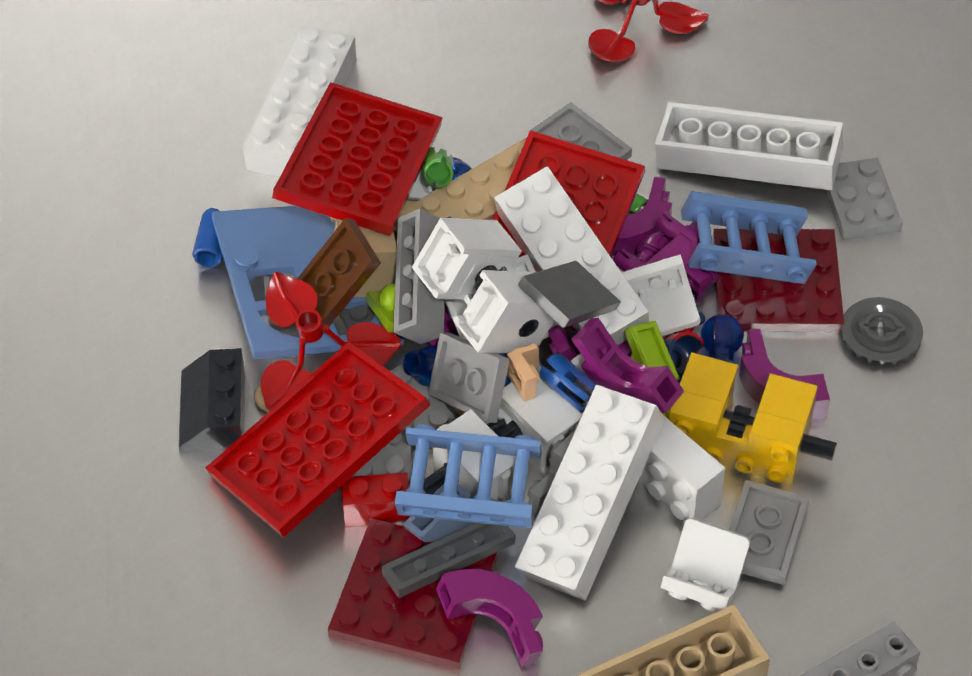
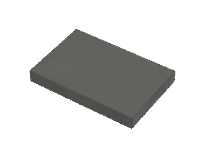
M576 260L525 275L518 283L519 288L562 328L615 311L621 303L616 296Z

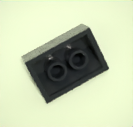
M242 348L209 350L181 370L179 452L227 449L244 434L245 368Z

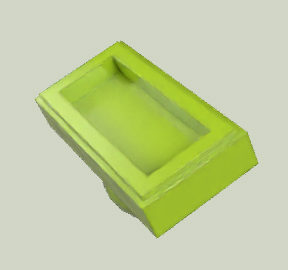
M395 283L386 285L380 292H367L366 303L388 333L394 332Z
M656 320L628 327L624 331L632 349L631 359L649 367L668 366L677 380L680 379Z

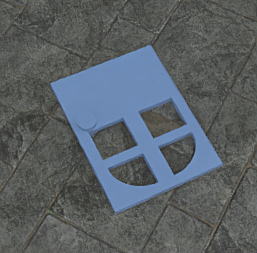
M298 206L212 212V221L253 359L299 355L300 337L279 332L261 318V316H268L266 300H254L249 282L254 280L256 276L273 275L274 272L281 274L293 273L294 278L297 279L334 233L335 221H331L329 216ZM353 297L344 309H350L359 305L369 307V305L366 303V297ZM375 315V317L370 323H375L383 326L380 320ZM333 321V323L329 326V328H330V330H332V331L338 336V333H337V330H336V327H335V324H334V321ZM323 333L320 340L306 344L305 355L337 352L342 347L326 333ZM347 334L339 336L343 341L348 342ZM396 334V335L398 336V338L401 340V343H402L401 345H403V344H404L403 336H400V335Z

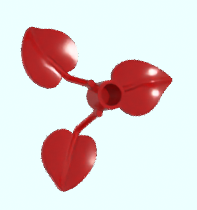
M599 0V1L602 2V3H604V4L614 5V4H617L618 2L626 3L627 1H630V0ZM631 0L630 8L619 34L610 29H598L591 33L588 46L592 53L608 62L628 60L634 54L635 43L631 39L625 38L624 35L636 5L644 6L651 0ZM652 0L654 12L660 16V25L676 34L691 33L709 18L708 14L681 3L667 1L658 5V0Z
M274 272L267 288V314L270 320L281 328H288L296 323L300 337V346L296 367L290 361L280 360L270 364L263 372L261 392L265 408L269 411L312 374L309 371L301 370L304 364L307 343H314L320 340L323 333H326L341 347L347 343L330 330L329 325L322 324L321 316L316 311L318 297L314 288L300 279L288 277L279 272ZM356 323L347 330V341L382 366L393 357L402 344L396 334L393 332L388 333L385 327L375 323Z

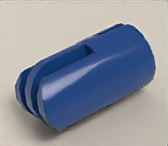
M209 208L202 214L192 252L195 262L204 267H215L223 259L212 221V212L219 211L216 208Z
M556 353L547 359V362L556 371H550L542 365L539 376L578 412L583 413L586 407L567 390L570 389L581 399L589 402L592 394L576 380L578 378L592 390L598 384L563 354Z

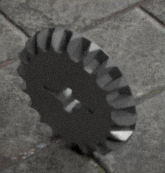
M883 297L863 299L850 306L844 314V325H841L840 329L842 341L847 343L848 350L856 352L857 358L863 356L867 358L869 363L874 360L879 361L881 365L885 362H891L895 365L898 360L906 361L911 354L915 355L923 338V327L916 313L899 301ZM879 328L884 329L885 336H879L877 330Z

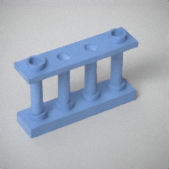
M691 191L681 209L682 220L697 222L700 243H698L688 262L689 268L805 284L817 265L816 260L800 258L796 237L808 218L806 208ZM710 224L726 227L729 247L713 245ZM739 229L755 231L758 251L742 249ZM768 233L784 236L787 256L771 253Z
M417 425L415 428L406 427L405 434L408 445L416 446L410 488L406 489V492H396L395 507L398 515L532 529L534 518L533 506L527 505L524 497L529 458L541 459V441L535 440V438L528 435H517L515 438L440 431L428 425ZM429 447L449 449L444 489L439 495L426 494L423 491ZM463 451L483 453L477 495L473 499L460 498L457 494ZM496 454L516 456L511 499H508L507 502L493 501L490 497Z

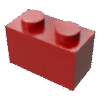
M408 472L355 476L347 480L342 485L345 527L368 526L370 518L389 523L406 522L411 516L398 515L395 507V498L397 491L406 492V489H409Z

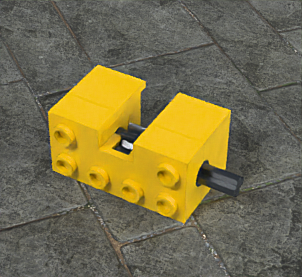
M691 352L680 382L685 392L671 407L669 421L720 464L736 469L741 473H751L766 477L774 482H784L792 485L802 453L833 460L837 443L808 435L818 386L770 373L756 416H750L752 408L740 405L735 406L733 412L731 409L734 403L733 392L738 365Z

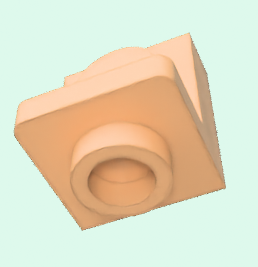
M536 343L525 347H518L512 352L507 353V358L510 359L507 376L524 402L536 397V384L539 382V375L536 370L539 360V348Z

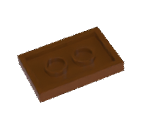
M345 218L297 279L308 283L314 288L318 297L316 311L321 316L322 324L330 326L381 262L356 221Z

